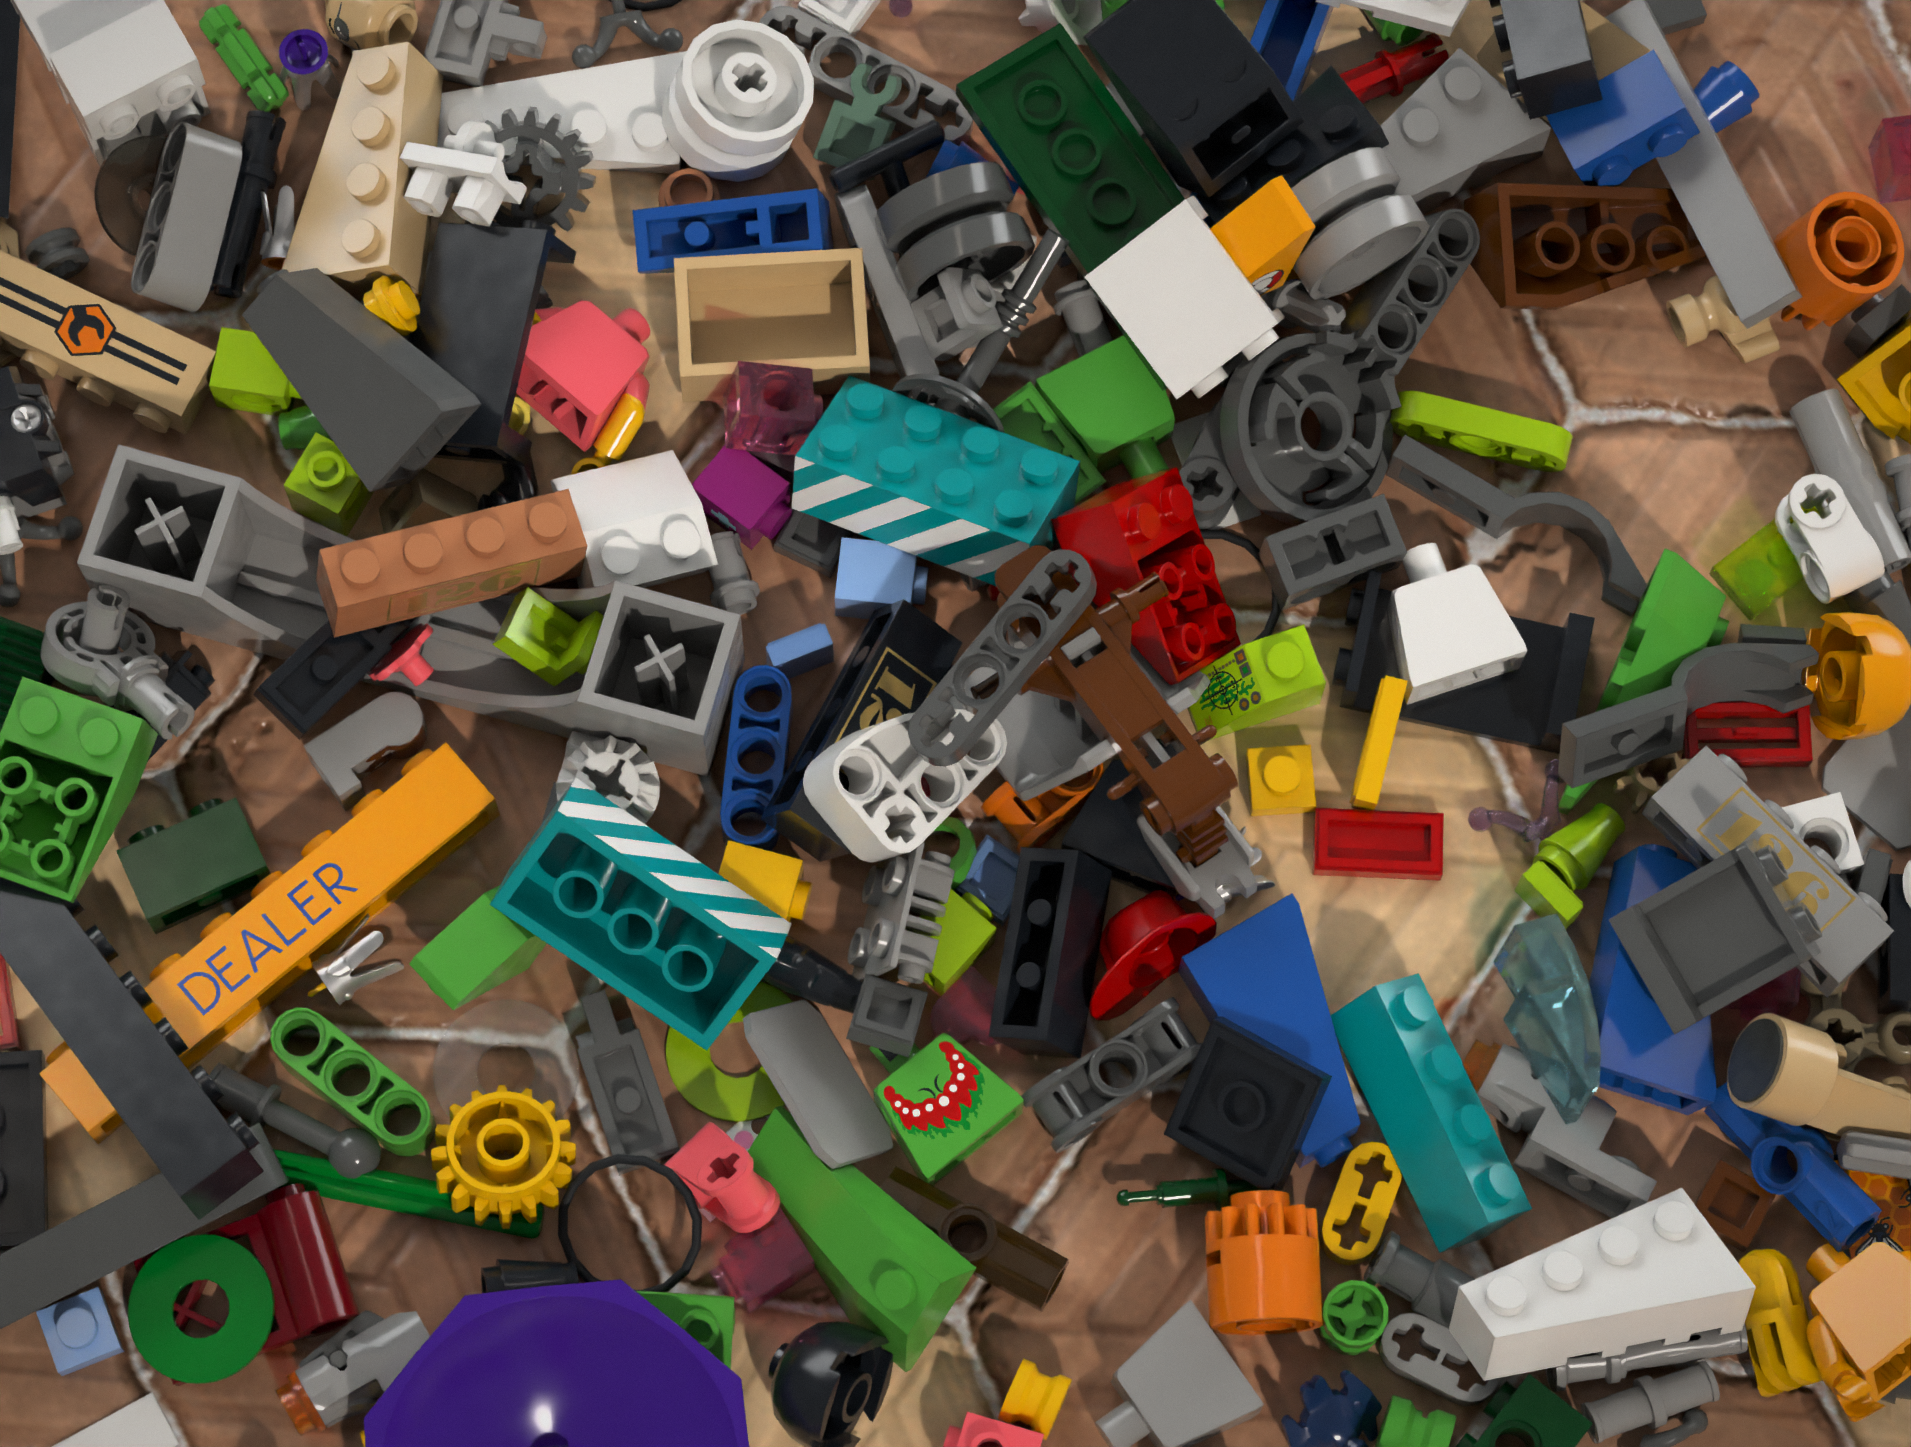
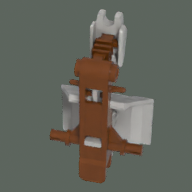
M1034 545L1005 562L997 569L995 584L1000 591L997 597L998 610L1037 563L1048 553L1052 552L1050 549L1042 545ZM1057 572L1053 575L1051 580L1056 587V591L1046 604L1042 602L1039 595L1034 596L1031 602L1040 605L1050 620H1053L1058 615L1050 605L1051 600L1062 589L1073 593L1078 588L1070 574L1066 576ZM1152 572L1148 577L1126 591L1118 587L1110 592L1111 600L1099 608L1092 601L996 719L1005 731L1007 746L1005 755L996 768L1011 785L1016 795L1023 801H1027L1092 770L1113 755L1118 754L1130 775L1107 791L1108 798L1110 800H1117L1135 787H1138L1144 800L1139 803L1142 814L1138 816L1137 824L1145 842L1180 895L1191 901H1197L1201 908L1213 919H1216L1225 913V902L1216 891L1221 885H1235L1245 898L1257 892V881L1249 867L1254 861V850L1220 807V805L1230 800V791L1238 787V781L1233 770L1220 754L1216 753L1208 757L1200 746L1216 735V727L1214 725H1207L1191 735L1177 717V714L1198 701L1210 684V680L1206 674L1199 670L1178 684L1169 685L1131 643L1132 625L1140 620L1139 613L1161 598L1169 595L1164 581L1159 579V575L1156 572ZM1021 617L1013 621L1008 628L1009 645L1018 649L1032 646L1040 636V622L1032 617ZM989 667L976 669L965 681L964 689L966 695L980 700L990 697L999 686L998 672ZM952 696L947 702L953 709L965 710L955 696ZM1158 726H1161L1164 734L1159 736L1160 742L1164 747L1172 744L1177 753L1172 758H1170L1151 733Z

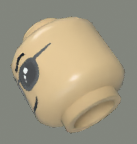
M325 0V21L328 32L336 40L355 51L410 42L415 34L418 17L415 11L414 0Z

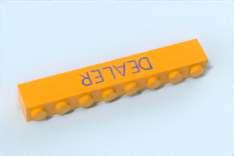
M446 742L434 752L427 748L416 754L402 768L401 775L403 777L384 793L381 789H376L363 797L352 809L351 815L353 818L334 834L331 830H325L314 837L301 851L302 860L284 874L281 871H275L266 876L252 890L250 896L253 900L234 915L230 912H225L213 919L200 933L202 941L183 957L179 953H175L164 959L153 969L149 975L151 983L144 987V989L154 1002L143 1010L154 1024L166 1017L189 1048L178 1056L188 1070L313 969L312 962L318 960L323 954L333 952L367 913H369L370 917L364 926L500 816L496 799ZM64 1041L57 1046L46 1059L49 1066L39 1074L94 1141L100 1144L125 1122L67 1043Z

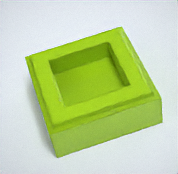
M1539 860L1522 874L1514 890L1556 934L1561 925L1564 930L1568 929L1576 921L1584 907L1582 905L1583 902L1543 861L1540 862Z

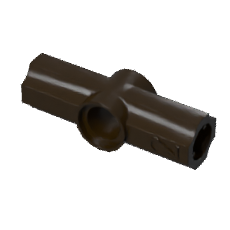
M897 1166L886 1177L881 1189L976 1267L973 1273L974 1276L1041 1312L1044 1310L1062 1280L1069 1264V1259L993 1219L992 1215L982 1206L972 1203L965 1204ZM964 1225L978 1226L987 1235L985 1244L973 1253L960 1252L950 1243L953 1233Z

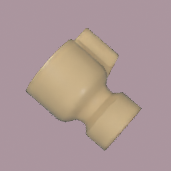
M1717 275L1707 280L1701 295L1695 297L1687 293L1666 303L1671 326L1684 348L1706 340L1709 331L1719 330L1734 354L1743 364L1780 350L1777 336L1769 321L1770 316L1747 329L1740 321Z

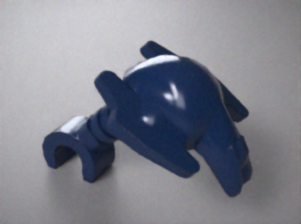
M1344 1370L1340 1373V1378L1344 1384L1340 1391L1338 1389H1330L1322 1376L1314 1375L1312 1379L1305 1381V1384L1300 1386V1397L1304 1406L1299 1416L1300 1422L1297 1423L1287 1414L1283 1416L1281 1423L1289 1447H1369L1359 1437L1363 1433L1369 1441H1374L1377 1438L1376 1416L1381 1411L1382 1405L1373 1392L1349 1370Z

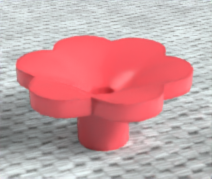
M420 623L415 626L404 638L391 646L392 649L389 654L368 673V676L373 681H383L392 673L401 671L415 686L423 683L433 673L434 668L419 653L422 644L432 634L433 628L428 623L425 625Z

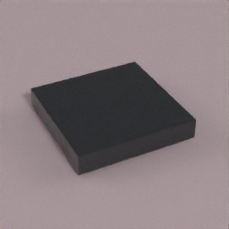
M1223 1016L1213 1018L1164 1131V1135L1262 1190L1282 1191L1332 1076Z

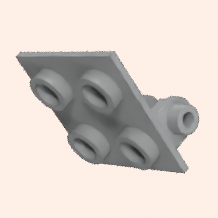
M923 842L913 851L878 862V866H873L870 869L862 891V902L869 904L863 928L859 927L855 931L848 951V963L854 965L852 975L863 983L865 974L877 977L899 967L897 976L899 979L921 984L923 983L925 973L932 972L939 940L924 935L939 936L942 926L935 922L909 915V911L930 917L945 916L946 908L943 905L948 902L955 873L953 869L949 868L950 856L928 851L925 854V859H922L925 844Z

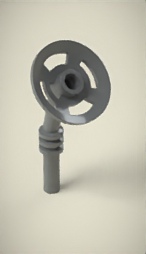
M1051 229L1046 231L1012 289H1004L1001 293L1005 301L996 302L995 308L998 311L997 313L1003 327L980 340L956 381L933 374H913L900 379L891 391L908 397L909 392L913 388L921 385L924 388L918 394L917 401L968 420L972 417L979 424L1005 433L999 417L990 405L978 395V392L1012 337H1020L1022 331L1018 326H1026L1029 322L1026 313L1034 314L1037 309L1033 301L1068 246L1069 240ZM933 394L939 397L936 403L928 402V397Z

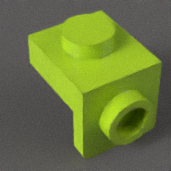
M527 587L514 597L492 645L555 687L575 672L580 674L587 672L604 615L596 610L578 622Z

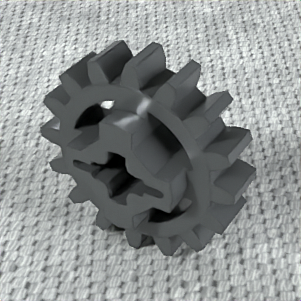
M530 107L524 121L518 122L516 115L510 108L502 113V128L499 129L492 122L485 121L492 128L496 143H502L518 136L515 152L508 158L504 157L502 159L505 174L509 180L524 184L523 178L513 175V173L519 170L528 153L529 163L532 164V174L542 176V178L536 181L527 198L525 192L521 204L511 203V210L502 204L500 205L493 219L502 227L518 228L519 222L524 220L544 223L551 227L556 222L562 229L568 232L575 224L569 209L580 212L586 211L590 201L579 193V189L593 188L596 183V176L583 173L581 167L591 162L593 154L592 151L576 152L574 145L582 133L579 129H575L566 135L562 134L558 130L561 124V115L556 113L547 124L539 122L537 107ZM544 141L551 144L560 153L565 163H557L543 148ZM560 192L566 193L557 206L537 215L539 201L547 194L559 195Z

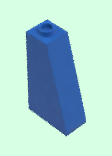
M1644 844L1614 861L1589 981V989L1597 1017L1601 1055L1600 1077L1596 1086L1675 1112L1690 1115L1715 1101L1717 1088L1711 1016L1703 1018L1674 1035L1608 919L1640 903L1698 869L1692 863L1678 859L1677 853L1668 847ZM1576 1049L1570 1078L1580 1081L1579 1073L1592 1065H1578Z
M1293 893L1181 957L1178 973L1210 1024L1213 1018L1223 1016L1332 1076L1295 1161L1298 1167L1302 1168L1316 1160L1320 1168L1338 1160L1354 1148L1349 1139L1356 1135L1361 1122L1300 905Z

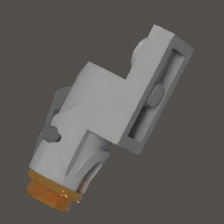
M1475 1039L1462 1063L1484 1109L1509 1130L1517 1133L1521 1129L1528 1133L1513 1165L1611 1218L1647 1203L1657 1181L1643 1174L1641 1169L1632 1161L1620 1156H1610L1599 1150L1617 1113L1612 1106L1603 1099L1590 1094L1579 1112L1580 1081L1570 1078L1571 1069L1504 1043L1501 1045L1493 1041L1489 1046Z
M365 1310L303 1359L299 1364L300 1368L287 1375L289 1382L275 1390L300 1436L314 1428L318 1433H321L341 1420L369 1411L430 1335L416 1311L397 1313L384 1319L371 1311Z

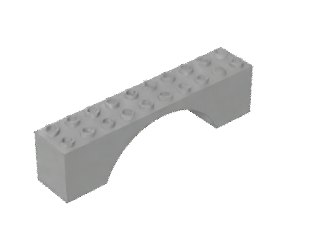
M118 444L77 565L90 589L94 587L98 590L99 585H111L125 591L130 598L128 611L137 615L145 622L287 660L328 621L316 582L319 550L356 540L332 531L291 511L267 497L240 477ZM616 580L606 585L582 589L533 587L531 590L578 622L596 610L604 615L586 673L580 674L575 672L554 687L492 645L514 597L521 592L519 591L420 616L398 639L404 638L411 629L420 623L423 625L428 623L433 628L432 634L422 644L419 654L434 668V671L420 685L415 686L401 671L392 673L383 681H373L368 674L361 680L366 683L566 738L570 737L572 731L602 739L611 735L617 740L636 743L656 763L709 777L733 700L736 682L740 677L745 661L741 615ZM388 624L373 629L380 634Z

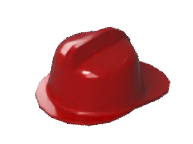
M1162 890L1153 891L1121 909L1109 919L1101 935L1100 951L1108 971L1093 993L1090 1001V1014L1097 1021H1109L1134 1007L1165 979L1178 972L1181 957L1214 938L1217 928L1216 921L1207 913L1196 912L1188 914L1167 892Z

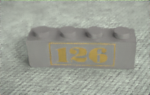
M1705 746L1650 798L1642 814L1697 869L1752 838L1757 840L1761 848L1769 844L1775 850L1787 871L1789 879L1782 882V885L1794 906L1803 902L1814 916L1822 932V937L1815 940L1821 953L1796 967L1828 998L1893 933L1894 930L1886 923L1888 920L1887 914L1881 905L1870 895L1864 892L1856 894L1839 877L1841 874L1840 868L1826 851L1815 845L1810 848L1792 830L1794 828L1793 821L1778 804L1769 799L1763 802L1745 784L1747 783V777L1734 760L1725 754L1717 756Z

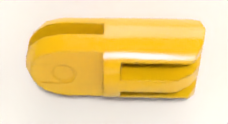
M1774 1249L1750 1251L1739 1259L1738 1263L1756 1286L1745 1320V1327L1748 1338V1351L1760 1395L1768 1398L1784 1391H1791L1804 1385L1821 1381V1375L1806 1339L1809 1317L1798 1274L1791 1259Z

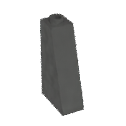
M318 268L294 272L283 269L269 275L257 287V298L242 314L369 492L410 484L481 405L474 393L368 310Z

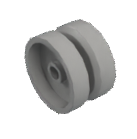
M1369 147L1349 153L1323 166L1291 188L1316 226L1293 268L1314 300L1327 299L1345 293L1371 280L1407 255L1425 237L1430 227L1410 194L1393 195L1401 179L1381 147Z

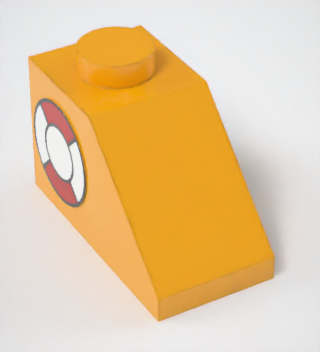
M1281 175L1270 180L1211 227L1210 230L1259 295L1262 296L1283 286L1316 226Z

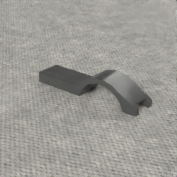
M1404 435L1394 451L1386 474L1388 477L1495 539H1498L1512 528L1532 523L1561 526L1582 538L1598 559L1604 580L1601 600L1624 614L1632 616L1648 585L1610 521L1588 502L1561 492L1527 493L1515 499L1407 435Z
M1728 643L1703 648L1683 659L1672 675L1671 686L1563 723L1558 775L1571 788H1575L1680 751L1683 748L1686 718L1696 709L1716 702L1746 701L1767 705L1782 713L1812 704L1814 693L1805 685H1795L1796 672L1818 664L1819 653L1811 645Z

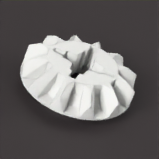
M611 735L605 739L593 742L583 741L575 752L563 760L556 782L557 800H560L575 778L597 791L596 785L590 781V776L587 773L594 777L598 775L602 778H607L612 771L616 772L622 766L620 769L619 786L631 800L629 801L623 796L618 798L611 794L605 798L646 824L658 805L660 797L659 776L654 761L636 743L617 740Z

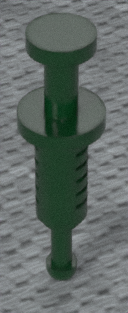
M1215 1168L1213 1169L1212 1177L1205 1179L1161 1181L1159 1185H1155V1190L1134 1192L1121 1190L1118 1192L1116 1200L1121 1206H1129V1203L1156 1201L1157 1205H1161L1162 1208L1188 1206L1190 1204L1198 1205V1203H1215L1217 1211H1221V1207L1228 1206V1197L1231 1195L1262 1189L1244 1179L1227 1181L1224 1169Z

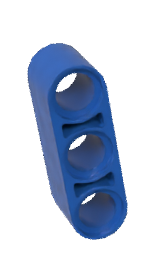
M768 665L753 666L744 671L736 682L720 818L723 841L726 845L729 840L772 851L777 844L780 833L768 824L761 833L755 836L741 835L732 827L734 821L744 813L754 812L761 816L763 815L787 771L793 717L791 684L784 673ZM762 690L774 692L781 699L775 709L762 713L751 709L747 705V700L752 694ZM754 751L765 752L774 759L771 768L762 774L746 772L741 768L740 762L745 755Z

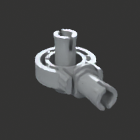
M99 585L98 590L93 587L89 591L86 602L71 603L54 611L46 623L40 655L44 667L56 680L84 695L98 696L107 706L114 705L119 711L124 712L134 709L164 739H172L173 734L178 737L189 728L194 719L195 711L189 703H186L166 685L165 680L168 676L167 671L169 667L154 653L155 637L152 630L141 618L128 611L130 598L125 591L111 585Z

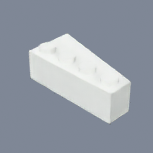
M1679 1188L1459 1286L1449 1331L1481 1378L1486 1381L1566 1365L1568 1358L1585 1354L1599 1353L1600 1358L1625 1354L1627 1346L1661 1340L1663 1346L1689 1341L1691 1334L1717 1329L1719 1335L1742 1331L1756 1286L1684 1189Z

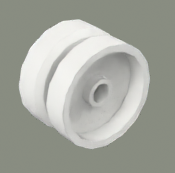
M732 20L713 24L693 39L663 99L662 124L670 145L689 166L711 178L740 182L762 177L782 162L813 104L814 78L804 54L784 34L763 23L744 20Z

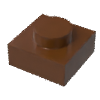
M1719 1160L1715 1164L1694 1204L1722 1241L1744 1252L1754 1238L1776 1194L1767 1192L1759 1186L1753 1177Z

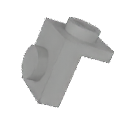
M947 267L937 274L940 285L910 304L932 360L947 361L1003 327L995 308L996 296L994 290L983 277L981 270Z

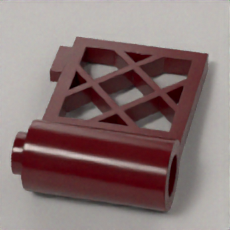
M301 1183L288 1185L267 1194L265 1198L268 1205L261 1208L256 1214L204 1233L225 1237L232 1241L249 1235L255 1256L269 1276L274 1292V1314L280 1330L269 1334L265 1345L257 1356L300 1339L316 1337L343 1328L360 1314L319 1191L305 1192L304 1186ZM161 1248L133 1261L137 1274L144 1264ZM208 1280L193 1282L183 1305L174 1303V1310L179 1312L175 1321L182 1332H184L190 1318L217 1331L223 1326L194 1311ZM171 1378L173 1385L181 1386L186 1384Z

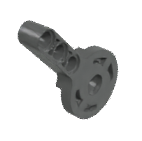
M1449 209L1424 215L1430 225L1425 237L1398 262L1364 283L1346 310V317L1341 322L1342 331L1340 333L1323 331L1282 337L1250 361L1245 357L1236 367L1225 389L1221 405L1220 438L1222 450L1229 471L1237 486L1253 505L1268 516L1288 524L1300 525L1368 500L1378 490L1388 469L1392 452L1393 425L1389 423L1391 409L1401 407L1395 388V375H1398L1479 248L1480 235L1477 224L1464 210ZM1293 355L1289 361L1282 362L1267 373L1265 372L1274 363ZM1307 407L1316 414L1321 427L1320 443L1316 450L1307 444L1301 431V419ZM1354 415L1356 416L1355 439L1352 438L1354 430ZM1328 480L1331 481L1328 485L1324 486L1323 488L1315 492L1306 494V502L1314 503L1313 505H1307L1306 503H1304L1303 492L1313 490L1321 486Z

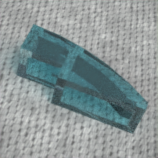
M1556 913L1514 925L1493 963L1515 997L1503 1021L1567 1125L1577 1122L1599 1087L1601 1049L1598 1018L1590 985L1576 948Z

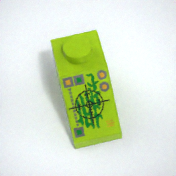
M1303 624L1243 644L1201 669L1200 671L1206 674L1210 680V684L1198 701L1188 707V711L1196 732L1207 725H1214L1216 727L1217 733L1210 739L1212 740L1320 704L1326 681L1305 625Z

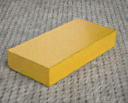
M1386 675L1385 678H1381L1377 687L1349 800L1352 808L1374 810L1377 806L1407 680Z

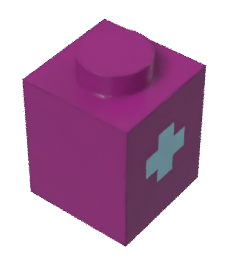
M731 439L727 441L692 483L695 492L702 502L705 516L725 531H733L734 534L738 533L741 542L751 550L763 536L768 539L775 537L784 527L792 513V509L789 507L791 503L790 483Z

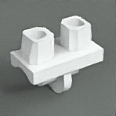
M472 120L464 123L456 136L448 135L445 138L444 148L406 142L400 159L413 171L404 199L417 212L423 215L440 217L451 193L454 192L458 193L452 209L462 219L472 224L490 227L502 201L521 204L527 187L522 182L508 179L502 162L505 148L503 144L496 143L494 132L490 125L481 121Z

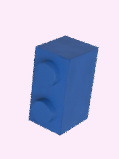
M1654 49L1599 80L1603 100L1546 115L1573 169L1585 186L1614 187L1619 185L1636 168L1656 157H1666L1676 153L1686 144L1688 139L1700 133L1669 73Z

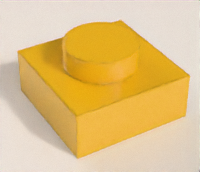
M1311 744L1247 748L1245 756L1251 816L1315 812L1316 796Z

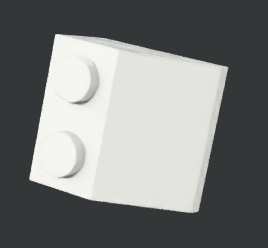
M673 450L550 481L553 492L569 489L587 543L581 576L576 577L579 589L602 586L615 580L646 588L701 574L718 565L702 502Z

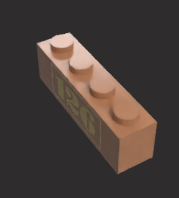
M569 489L320 549L316 582L335 638L523 591L527 587L531 589L580 577L587 543Z

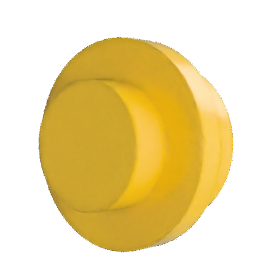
M386 275L376 279L373 282V289L366 292L363 296L365 307L401 335L407 336L417 329L416 315L420 313V306L411 288L404 281L396 283Z

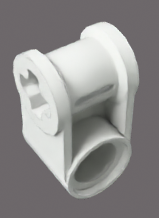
M1810 474L1798 480L1793 485L1789 494L1780 501L1775 512V523L1778 532L1783 536L1798 562L1803 578L1813 595L1820 602L1828 604L1882 577L1885 568L1881 552L1872 536L1863 528L1840 485L1834 479L1822 474ZM1828 497L1831 498V501H1830L1829 504H1828L1827 501H1826V499H1827ZM1801 505L1805 509H1810L1815 506L1816 509L1819 511L1820 515L1817 514L1815 511L1805 514L1804 511L1801 509ZM1791 517H1792V519L1794 520V522H1793L1792 524L1790 523V518H1791Z

